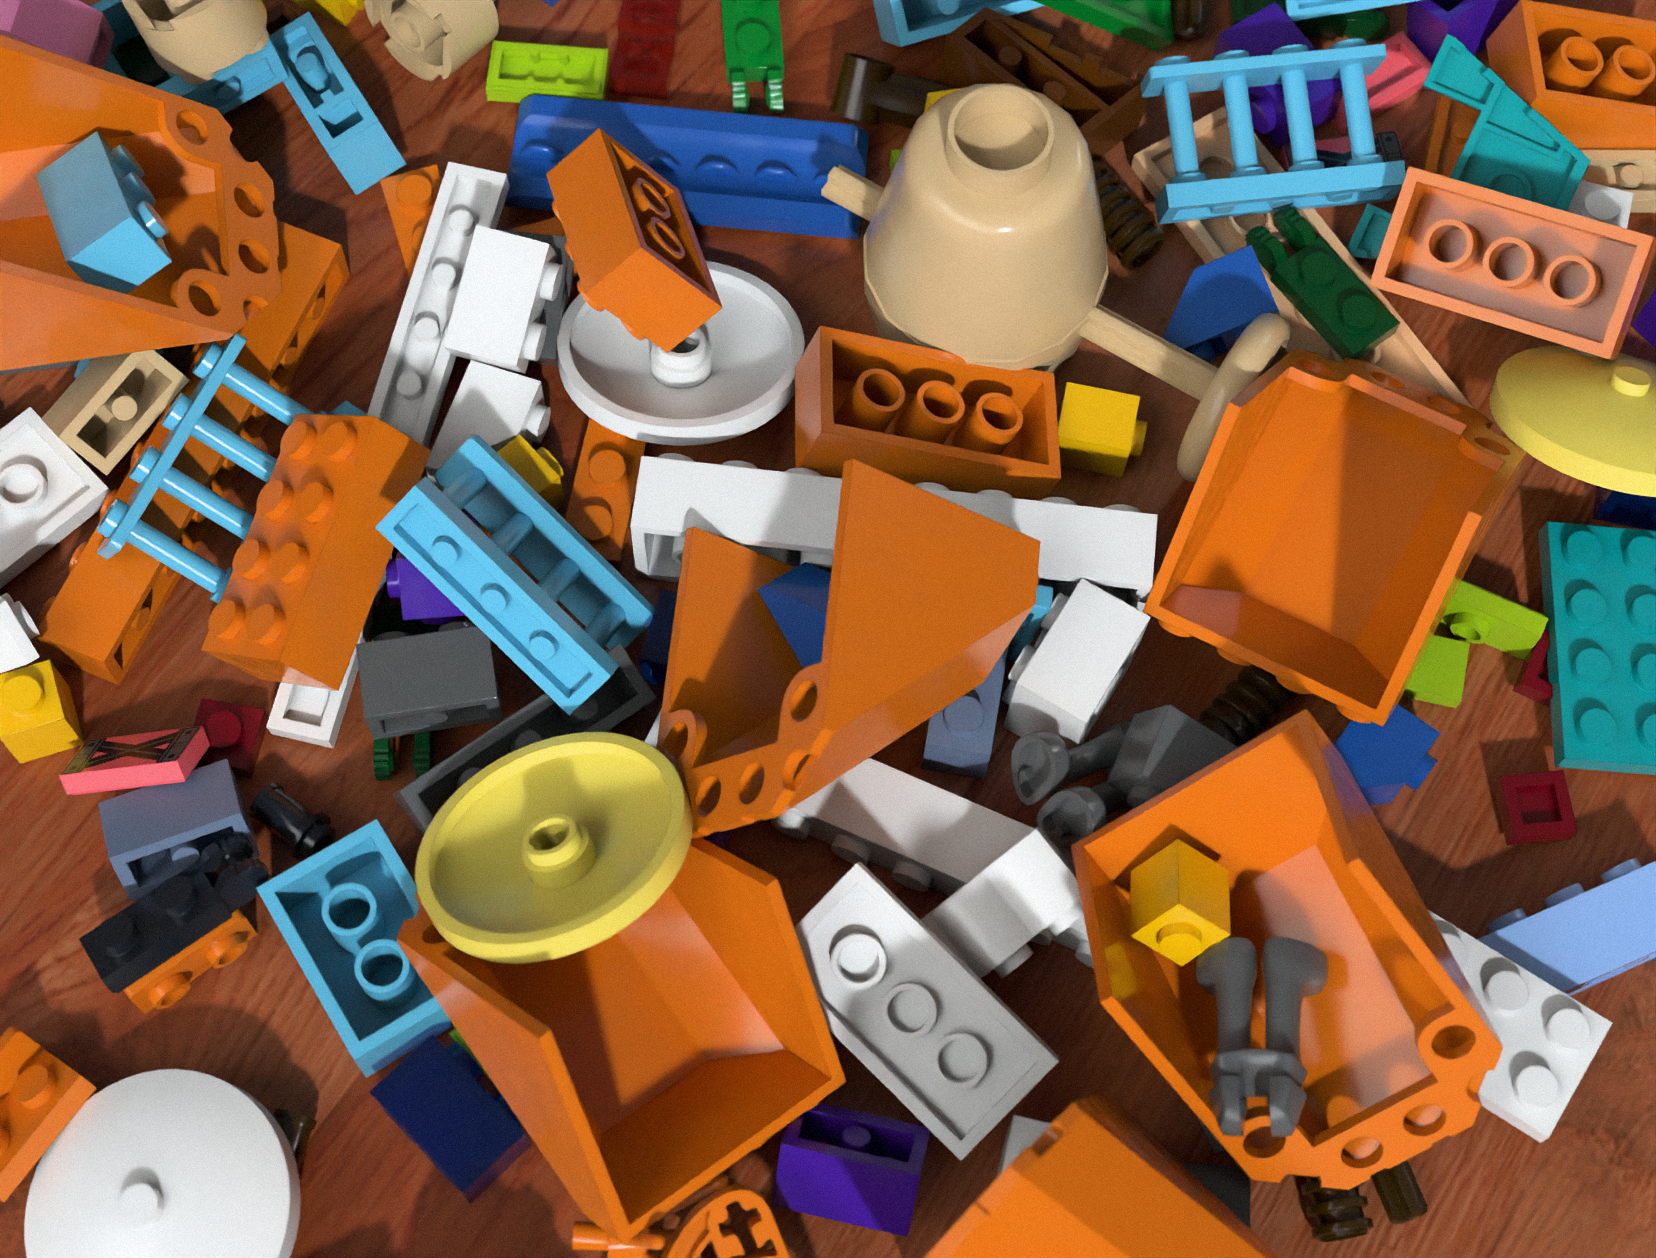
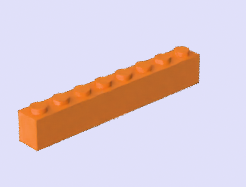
M277 220L280 255L277 257L278 270L281 272L283 292L269 305L255 314L237 332L245 337L247 341L234 362L284 393L350 277V272L341 244ZM227 340L214 342L222 346V344H224ZM211 342L195 344L190 357V367L185 374L190 381L160 414V419L149 438L144 437L136 445L130 461V471L119 490H112L103 502L100 511V522L117 498L125 503L138 484L129 478L133 467L149 445L159 449L170 430L162 426L161 422L181 392L188 397L192 395L201 380L192 371ZM220 384L203 414L253 445L256 444L271 417L269 413L223 384ZM192 436L188 437L172 464L174 468L223 498L227 496L242 469L236 463ZM159 488L140 517V520L193 552L196 551L212 522L209 518ZM96 527L88 543L80 544L75 550L69 564V576L58 595L50 597L43 605L37 620V629L40 635L36 637L52 658L120 686L182 575L128 542H125L121 550L110 559L103 558L96 552L105 536L98 533Z

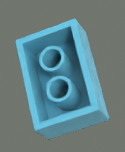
M377 819L256 887L353 1060L366 1078L454 1026L397 941L396 937L403 921L414 918L420 907L415 897L417 887Z

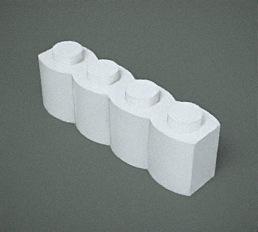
M1038 826L920 920L980 979L993 969L1001 978H1004L1033 954L1026 944L1029 940L1046 927L1049 928L1054 936H1057L1083 915V909L1080 903L1081 899L1075 870L1040 826Z

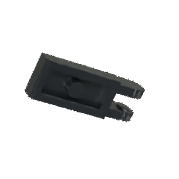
M237 833L234 835L228 834L224 838L221 837L219 842L215 841L204 848L199 863L194 862L79 938L101 980L112 993L116 992L118 994L232 918L231 913L254 899L255 894H259L256 887L269 881L268 879L271 875L264 862H261L259 858L254 859L252 856L255 851L248 838H245L243 834L238 835Z

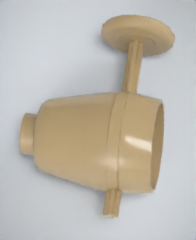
M1011 83L974 84L942 96L917 119L912 127L885 188L842 165H839L838 168L834 166L828 174V181L822 188L821 194L823 197L870 222L863 239L864 288L873 322L880 338L951 352L963 358L968 364L1014 371L1029 368L1053 374L1072 358L1082 339L1085 338L1200 401L1187 427L1177 456V469L1180 475L1188 481L1196 482L1229 401L1279 362L1286 351L1290 337V326L1287 320L1279 314L1264 313L1255 317L1241 333L1220 367L1217 368L1099 304L1107 283L1108 262L1104 223L1088 143L1072 115L1042 93Z

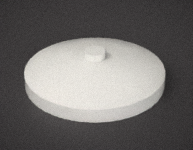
M706 261L723 308L668 353L647 338L643 341L636 339L628 332L619 318L606 309L602 312L593 309L579 294L563 315L557 336L560 378L570 398L586 415L616 433L636 440L661 445L687 446L720 442L741 436L760 427L775 417L790 402L795 394V367L805 350L804 332L801 322L789 302L768 283L743 270Z
M182 1069L154 1070L124 1078L109 1085L88 1099L42 1155L32 1179L26 1203L24 1220L27 1258H290L297 1236L301 1207L300 1180L291 1146L275 1118L258 1100L241 1088L219 1078L197 1071Z

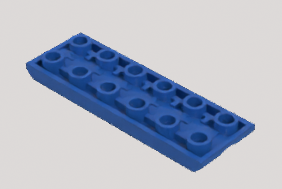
M531 95L520 101L513 153L508 173L510 186L504 202L506 207L553 211L551 203L554 201V197L546 174L592 133L601 128L679 189L692 224L858 240L861 217L823 197L821 194L822 188L828 181V174L834 166L838 168L839 165H842L865 178L869 133L857 125L545 95Z

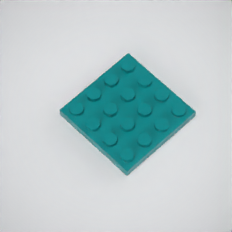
M1548 521L1538 531L1543 608L1545 617L1549 618L1545 630L1549 632L1550 646L1547 651L1548 679L1549 683L1552 684L1553 697L1550 699L1555 767L1656 775V531Z

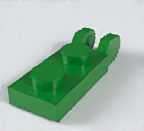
M720 0L727 83H731L733 112L736 114H747L749 90L745 82L767 81V86L765 87L766 104L769 106L770 113L783 112L782 80H784V58L779 1Z

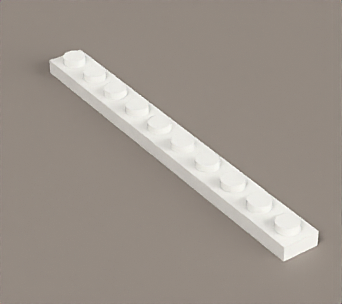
M448 162L367 416H376L428 448L456 356L445 349L443 344L475 227L480 225L496 230L510 186L507 174ZM386 569L357 644L366 643L373 624V607L379 605L387 580ZM356 647L339 691L280 683L266 726L271 734L334 749L359 669Z

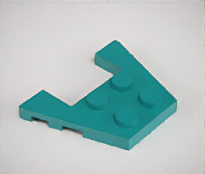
M1447 34L1422 87L1479 111V115L1449 178L1566 211L1591 160L1541 114L1515 94L1498 75L1472 55L1456 37ZM1367 204L1346 248L1353 257L1378 259L1393 214Z

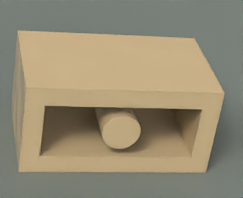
M155 350L97 357L89 363L41 420L59 439L105 475H108L190 379Z

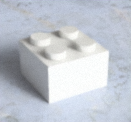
M1081 578L1070 598L1059 593L1052 602L1049 613L1042 620L1040 627L1044 629L1037 639L1035 646L1032 647L1028 644L1025 646L1009 673L1008 679L1011 682L1001 700L1010 705L1003 727L1020 737L1037 731L1053 732L1058 734L1066 743L1067 749L1082 745L1130 667L1151 617Z

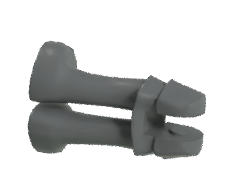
M1122 721L1120 725H1109L1102 735L1071 749H1067L1066 743L1058 734L1050 731L1032 732L1016 741L1011 754V772L1014 788L1019 799L1026 805H1033L1052 796L1042 806L1036 820L1038 826H1040L1052 842L1063 848L1071 849V845L1104 827L1108 821L1107 815L1128 805L1126 801L1128 796L1107 784V781L1091 788L1077 785L1063 791L1060 790L1101 770H1105L1106 775L1109 777L1131 721Z
M1241 937L1225 938L1208 947L1195 959L1197 982L1207 994L1216 997L1217 1052L1209 1071L1214 1083V1087L1209 1091V1098L1215 1118L1222 1134L1243 1136L1245 1116L1247 1114V1097H1268L1267 1103L1270 1113L1272 1137L1291 1136L1296 1128L1302 1107L1307 1098L1306 1092L1301 1089L1307 1076V1071L1301 1064L1300 1055L1302 1001L1305 997L1319 994L1325 987L1328 979V958L1322 950L1309 943L1292 938L1273 937L1264 942L1265 1049H1251V1004L1253 987L1257 979V952L1254 944L1249 939Z

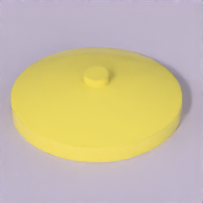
M1564 345L1524 350L1509 357L1501 365L1489 397V406L1498 426L1516 445L1544 464L1576 479L1623 493L1656 497V363L1624 353H1619L1617 360H1610Z
M606 732L573 733L541 740L519 748L489 764L459 787L444 803L428 826L417 853L415 865L417 892L422 905L438 932L454 947L471 956L500 963H531L570 955L589 948L627 927L646 912L667 890L684 863L690 847L693 833L692 807L682 781L671 762L656 748L641 740Z

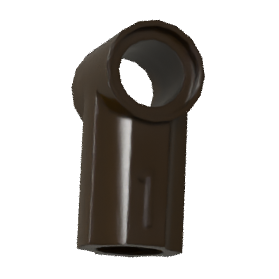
M846 52L830 111L864 123L879 125L883 121L912 129L917 119L924 113L927 94L951 90L954 87L928 78L896 71L894 65L881 60Z

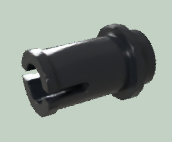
M276 782L269 784L261 790L250 806L252 812L249 815L290 845V854L297 859L311 857L332 845L335 839L336 830L330 826L331 819L323 812L314 814Z

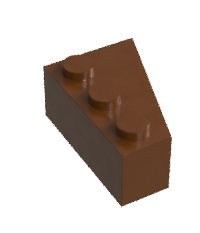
M984 7L947 35L936 81L953 86L954 89L965 88L974 84L1011 83L1046 95L1072 115L1088 143L1092 162L1098 161L1139 127L1149 97H1142L1140 84L1144 75L1140 73L1133 80L1103 67L1104 58L1087 51L1084 58L1063 50L1051 44L1052 35L988 7Z

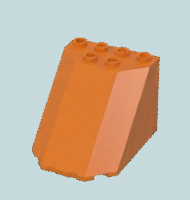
M0 34V371L227 340L243 328L255 314L269 305L283 292L281 272L278 270L277 257L280 255L277 219L273 213V201H275L273 180L258 161L247 162L230 141V134L233 129L216 108ZM96 131L112 149L122 144L136 159L145 174L140 179L148 187L157 202L152 207L169 230V233L164 235L162 239L172 262L128 294L85 283L66 263L35 176Z
M1294 349L1229 401L1142 612L1157 618L1159 625L1174 635L1181 637L1194 636L1217 647V652L1230 662L1243 666L1253 664L1276 675V680L1283 687L1299 694L1313 693L1336 704L1337 710L1353 721L1366 724L1374 722L1383 727L1400 701L1527 452L1516 445L1511 439L1492 432L1490 428L1493 422L1480 411L1450 400L1437 392L1391 374L1366 361L1345 358L1343 363L1328 360L1316 352Z
M852 458L845 461L843 465L822 660L803 669L757 590L795 567L694 526L686 529L656 749L666 756L674 766L687 792L693 814L692 838L704 837L717 831L722 832L752 824L758 820H767L783 815L983 683L1036 603L1041 541Z
M1307 709L1071 845L1100 1003L1252 1180L1280 1183L1287 1174L1318 1177L1321 1187L1350 1190L1369 1180L1371 1175L1384 1168L1390 1169L1431 1148L1434 1142L1446 1136L1452 1137L1474 1125L1482 1104L1478 1095L1487 1071L1495 1070L1503 1050L1500 1038L1344 759ZM1177 839L1229 870L1230 936L1226 938L1241 937L1249 939L1256 948L1258 958L1257 979L1253 987L1251 1004V1049H1265L1264 942L1273 937L1292 938L1313 945L1322 950L1328 958V979L1325 987L1319 994L1305 997L1302 1001L1300 1055L1301 1064L1306 1069L1307 1076L1301 1089L1306 1092L1307 1098L1302 1107L1296 1128L1291 1136L1272 1137L1270 1113L1267 1103L1268 1097H1247V1114L1245 1116L1243 1136L1222 1134L1209 1098V1091L1214 1087L1209 1071L1217 1052L1216 997L1207 994L1199 986L1195 975L1196 957L1185 965L1180 966L1130 936V871Z
M701 837L691 838L688 853L678 874L667 890L646 912L611 937L570 955L531 963H500L471 956L454 947L438 932L422 905L418 892L415 895L420 906L414 918L403 921L396 937L400 948L584 1215L621 1244H624L637 1233L649 1228L659 1217L695 1191L704 1188L714 1177L750 1151L762 1146L768 1138L805 1111L814 1108L823 1098L846 1082L778 879Z
M1106 1091L1075 1101L1063 1111L1030 1147L1028 1146L1008 1165L924 1258L1280 1257Z

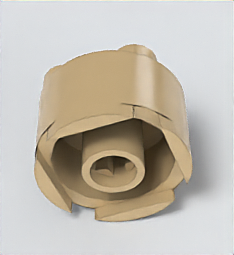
M122 0L123 5L158 65L170 73L181 75L187 84L197 85L209 81L216 71L234 64L247 54L260 51L269 40V33L266 29L267 12L262 0Z
M364 0L365 10L372 26L374 27L381 21L391 37L383 43L402 66L424 80L433 81L439 75L442 76V80L448 78L493 41L499 30L498 14L493 2L495 0Z

